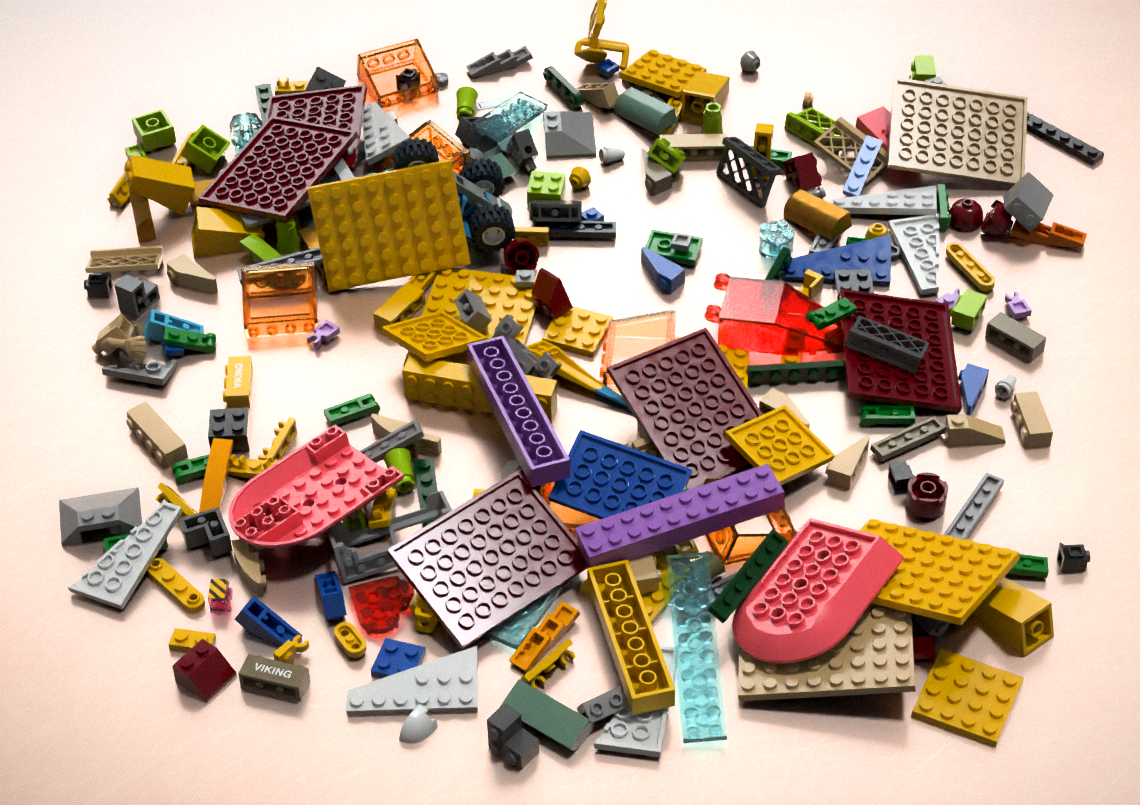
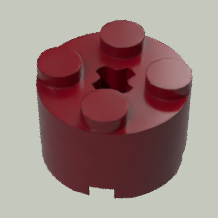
M922 472L917 474V477L911 478L908 482L906 506L909 514L913 517L940 518L947 503L949 491L947 482L942 481L939 475L931 472Z

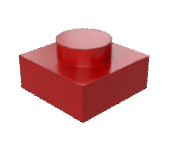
M932 636L913 637L914 660L935 659L936 653Z

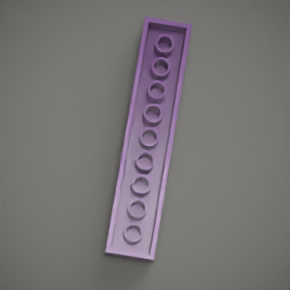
M504 336L467 344L468 363L530 485L535 487L570 478V458Z
M765 464L576 527L577 544L588 567L623 560L630 561L784 509V490L770 466Z

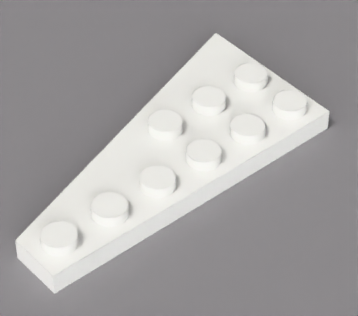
M375 101L365 105L362 126L366 161L371 165L396 151L397 145L401 146L402 141L406 142L411 137Z
M936 185L831 199V203L849 211L850 214L936 215Z
M939 214L889 221L888 227L897 246L901 250V254L920 294L938 293Z
M163 501L146 516V520L138 528L135 526L130 531L131 534L128 537L118 541L99 558L98 563L90 571L86 570L82 574L81 579L75 584L71 583L67 587L69 591L123 610L183 512L182 507Z
M659 645L673 682L678 648ZM628 706L614 713L611 721L604 727V732L600 738H597L595 741L594 749L661 757L669 707L632 715Z
M477 646L347 690V714L412 712L419 704L427 708V712L478 710Z

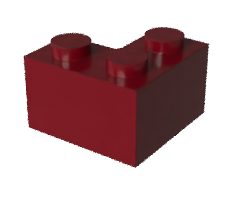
M813 152L782 162L786 179L793 177L796 191L800 189L806 191L822 186V177L818 173L817 159Z

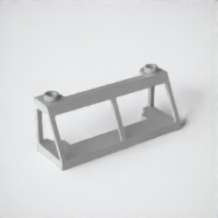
M443 490L434 492L426 498V508L392 518L388 527L370 529L367 526L349 532L345 525L337 524L327 530L344 584L397 567L387 555V550L398 543L395 532L442 517L452 511ZM387 534L391 535L394 543L393 545L359 556L355 547L349 548L350 546Z

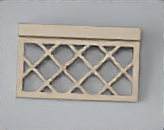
M840 116L836 119L835 124L814 141L813 145L850 173L853 166L848 165L847 161L856 160L857 152L860 151L866 135ZM835 131L840 137H832L831 133ZM829 141L830 146H824L820 142ZM832 141H840L841 146H833ZM844 142H849L853 147H845ZM882 147L875 159V163L879 167L871 168L864 185L881 170L887 168L888 152ZM834 151H842L843 156L835 155ZM845 151H853L855 157L846 156Z
M163 247L91 249L85 273L159 269L160 265L164 264Z

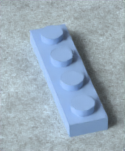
M866 135L842 190V194L850 197L861 194L881 148L882 140Z

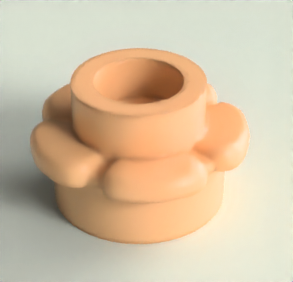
M811 91L804 94L802 105L807 106V108L813 104L814 95H811Z

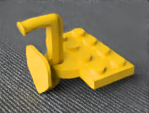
M596 0L590 14L588 37L576 42L574 55L586 62L601 63L607 57L606 51L622 53L619 69L623 71L628 66L630 47L624 42L598 39L605 23L606 15H604V11L607 7V0ZM582 46H587L588 49L582 50Z

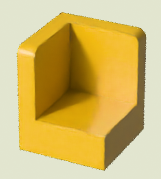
M807 269L804 273L803 285L796 291V295L812 301L822 290L824 276Z

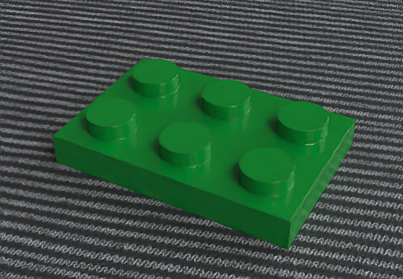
M651 229L645 245L647 249L672 262L695 266L703 245L702 237L693 236L688 252L671 249V241L675 233Z

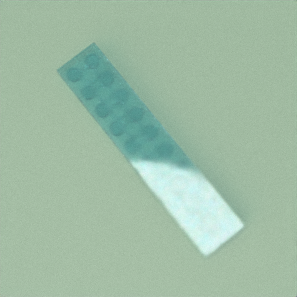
M708 552L666 555L683 744L727 740L715 617L707 610L713 603Z

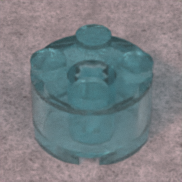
M242 112L233 115L229 124L230 140L239 150L263 126L261 119L256 113Z
M783 219L762 223L759 229V253L765 258L768 256L771 257V260H776L783 247L789 248L790 253L793 252L794 229Z

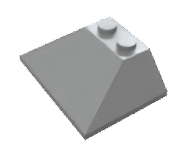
M569 111L543 112L546 159L597 156L592 113Z
M139 487L59 500L62 546L82 543L83 531L121 525L122 533L126 535L131 534L130 531L135 526L138 528L143 523Z

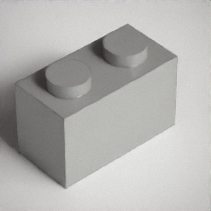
M466 288L454 300L464 323L479 333L492 321L482 298Z

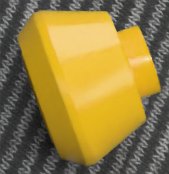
M575 166L571 170L569 182L571 186L577 189L584 188L590 185L591 175L586 168Z
M874 223L866 231L865 238L873 239L889 234L883 224Z

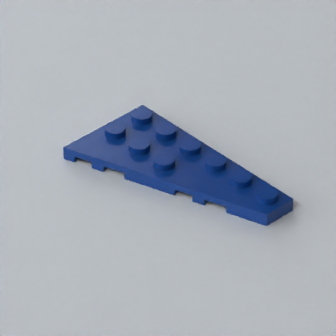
M892 234L792 258L791 265L786 267L782 280L804 281V273L809 269L823 275V282H833L834 270L871 269L873 284L890 285Z

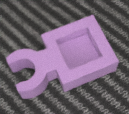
M960 288L955 289L953 294L947 292L938 298L936 302L947 303L950 313L952 307L956 306L960 295Z
M1014 291L1013 297L1005 293L1004 301L1007 303L1006 308L1013 319L1031 316V308L1025 299L1019 300V293L1017 291Z
M325 320L313 329L314 333L307 336V343L310 344L314 341V347L317 348L323 340L329 342L338 335L340 328Z

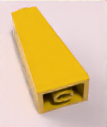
M698 71L682 90L681 118L703 122L706 104L712 102L722 106L729 92L730 77Z
M130 155L129 160L124 164L129 190L184 215L195 190L191 167Z
M196 207L191 232L193 256L244 251L240 247V241L252 233L264 240L263 224L248 228L245 226L238 211Z
M1005 577L973 612L976 617L1022 656H1026L1054 637L1052 603Z

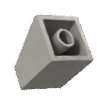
M1028 171L1003 195L1004 209L1031 232L1043 220L1054 194Z

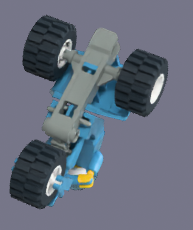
M415 137L413 140L409 138L406 142L402 141L401 146L397 145L396 151L393 152L395 170L439 162L435 145L431 141L427 142V139L424 138L420 140L419 137ZM476 158L473 159V162H467V166L464 165L459 174L454 172L466 241L475 245L476 248L482 249V251L486 252L489 250V252L497 250L498 252L502 248L505 249L506 245L515 238L516 231L512 218L513 211L508 202L499 198V195H502L505 189L501 167L497 162H492V159L488 158L485 160V158L477 160Z

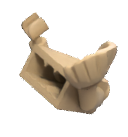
M121 313L98 333L96 343L91 346V349L97 355L102 351L109 355L116 349L121 348L125 350L131 359L142 364L147 355L146 341L143 336H139L143 335L144 325L142 323L132 325ZM135 330V335L137 336L131 337L132 331Z

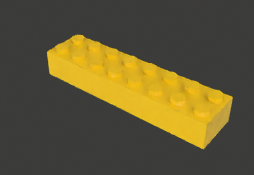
M409 355L403 368L405 398L494 413L470 365L435 359L431 362H426L418 356ZM525 375L552 424L558 408L557 380Z
M623 560L587 568V585L632 715L675 706V687L629 561Z

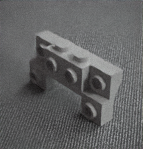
M506 314L495 328L497 331L491 338L504 336L524 375L552 379L562 367V364L556 362L551 357L552 354L550 352H545L538 359L519 339H515L524 327L517 324L513 320L514 317L512 315Z

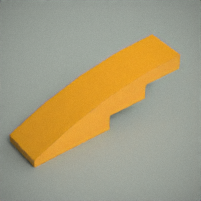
M213 438L204 477L199 513L219 507L221 511L227 488L226 480L230 468L233 440Z
M562 601L552 615L547 614L538 628H532L511 656L509 662L527 672L568 631L579 617V610Z

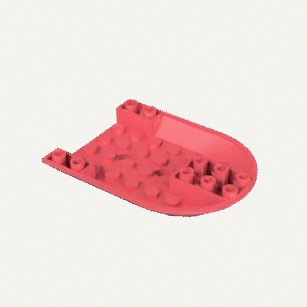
M333 425L249 480L237 492L231 502L229 523L234 533L240 539L255 546L284 548L302 544L339 524L398 484L405 475L394 466L386 470L350 445L347 433L337 425Z
M813 518L808 519L788 541V544L738 605L732 623L736 642L744 652L753 658L774 664L800 662L825 653L837 645L850 632L902 563L904 557L879 535Z

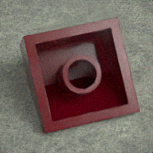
M544 268L539 269L531 293L534 298L533 304L537 310H542L547 316L550 315L557 319L572 309L573 306L561 279Z
M201 639L172 665L176 683L205 702H208L237 675L234 668L219 649L204 639Z

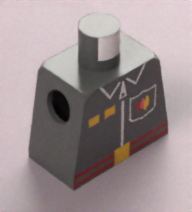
M526 129L514 133L507 144V148L517 167L525 166L528 173L535 171L537 166L534 161L538 156V151L530 130Z

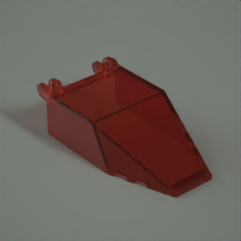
M718 273L715 276L714 289L726 291L722 307L717 304L708 305L704 318L709 322L718 324V345H724L734 350L740 348L748 352L784 356H798L799 353L809 352V355H816V351H826L827 354L843 352L841 321L818 330L813 322L810 323L806 320V315L809 311H816L823 308V306L788 283L735 277L727 273Z

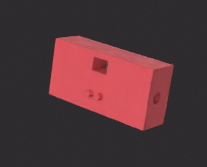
M882 106L858 116L855 127L865 135L882 140L881 147L888 152L891 112Z

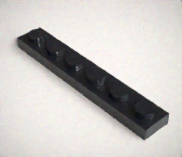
M1027 111L1028 131L1091 165H1095L1103 159L1104 152Z

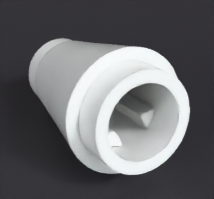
M603 147V149L599 150V160L605 164L625 158L624 149Z
M1008 374L995 384V394L1000 398L1010 397L1017 382L1016 376Z

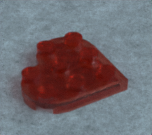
M399 576L386 577L348 587L359 624L370 636L396 630L399 627L400 612L409 610V603L415 594L414 588L409 581L401 580Z

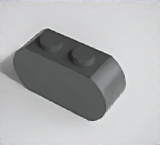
M574 200L530 201L529 219L532 221L548 222L581 221L582 202Z

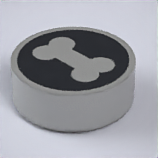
M437 72L432 76L433 84L436 86H445L449 82V76L445 72Z

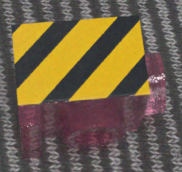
M211 579L208 593L210 612H231L230 600L233 598V589L229 587L228 579Z

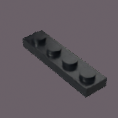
M546 221V227H549V237L616 238V221Z

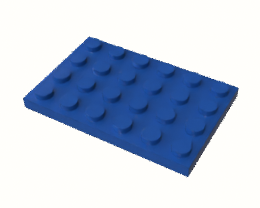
M580 430L568 454L570 458V478L556 481L548 499L551 502L589 516L603 519L684 492L692 475V469Z

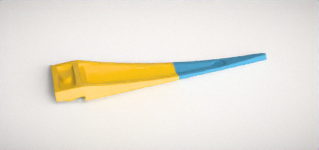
M544 340L526 346L538 359L545 352H550L552 354L551 357L556 362L562 364L556 375L629 408L621 395L589 374L558 346Z

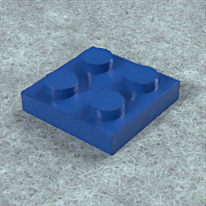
M385 638L370 670L371 676L384 678L421 665L426 654V647Z

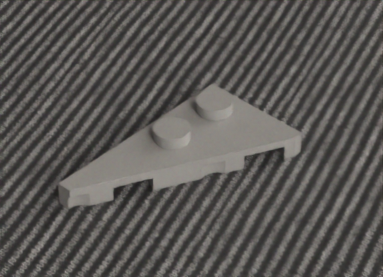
M174 359L171 360V364L162 365L158 361L143 362L142 364L132 363L129 364L130 368L117 369V365H111L102 368V375L164 386L178 367V361Z

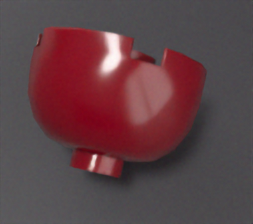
M972 199L957 200L951 205L948 213L951 214V223L949 225L954 229L956 227L961 228L962 232L978 230L983 223V209L978 202Z
M996 199L990 206L993 209L986 213L981 225V232L990 236H999L1006 230L1009 231L1014 222L1011 220L1012 215L1004 209V203Z
M517 238L510 241L503 252L505 265L514 274L516 270H534L540 258L537 247L525 238Z

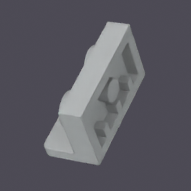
M621 686L581 703L576 709L579 714H586L587 718L594 723L627 708L629 703Z

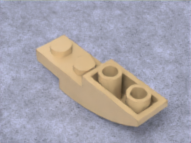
M373 413L371 415L372 429L380 438L408 424V422ZM424 433V437L404 448L409 450L411 455L419 456L421 451L439 456L442 452L441 437Z
M242 539L231 540L235 562L241 577L253 592L260 597L264 596L263 588L267 587L266 576L261 575V572H265L264 561L259 560L258 552H254V547L250 546L249 543Z

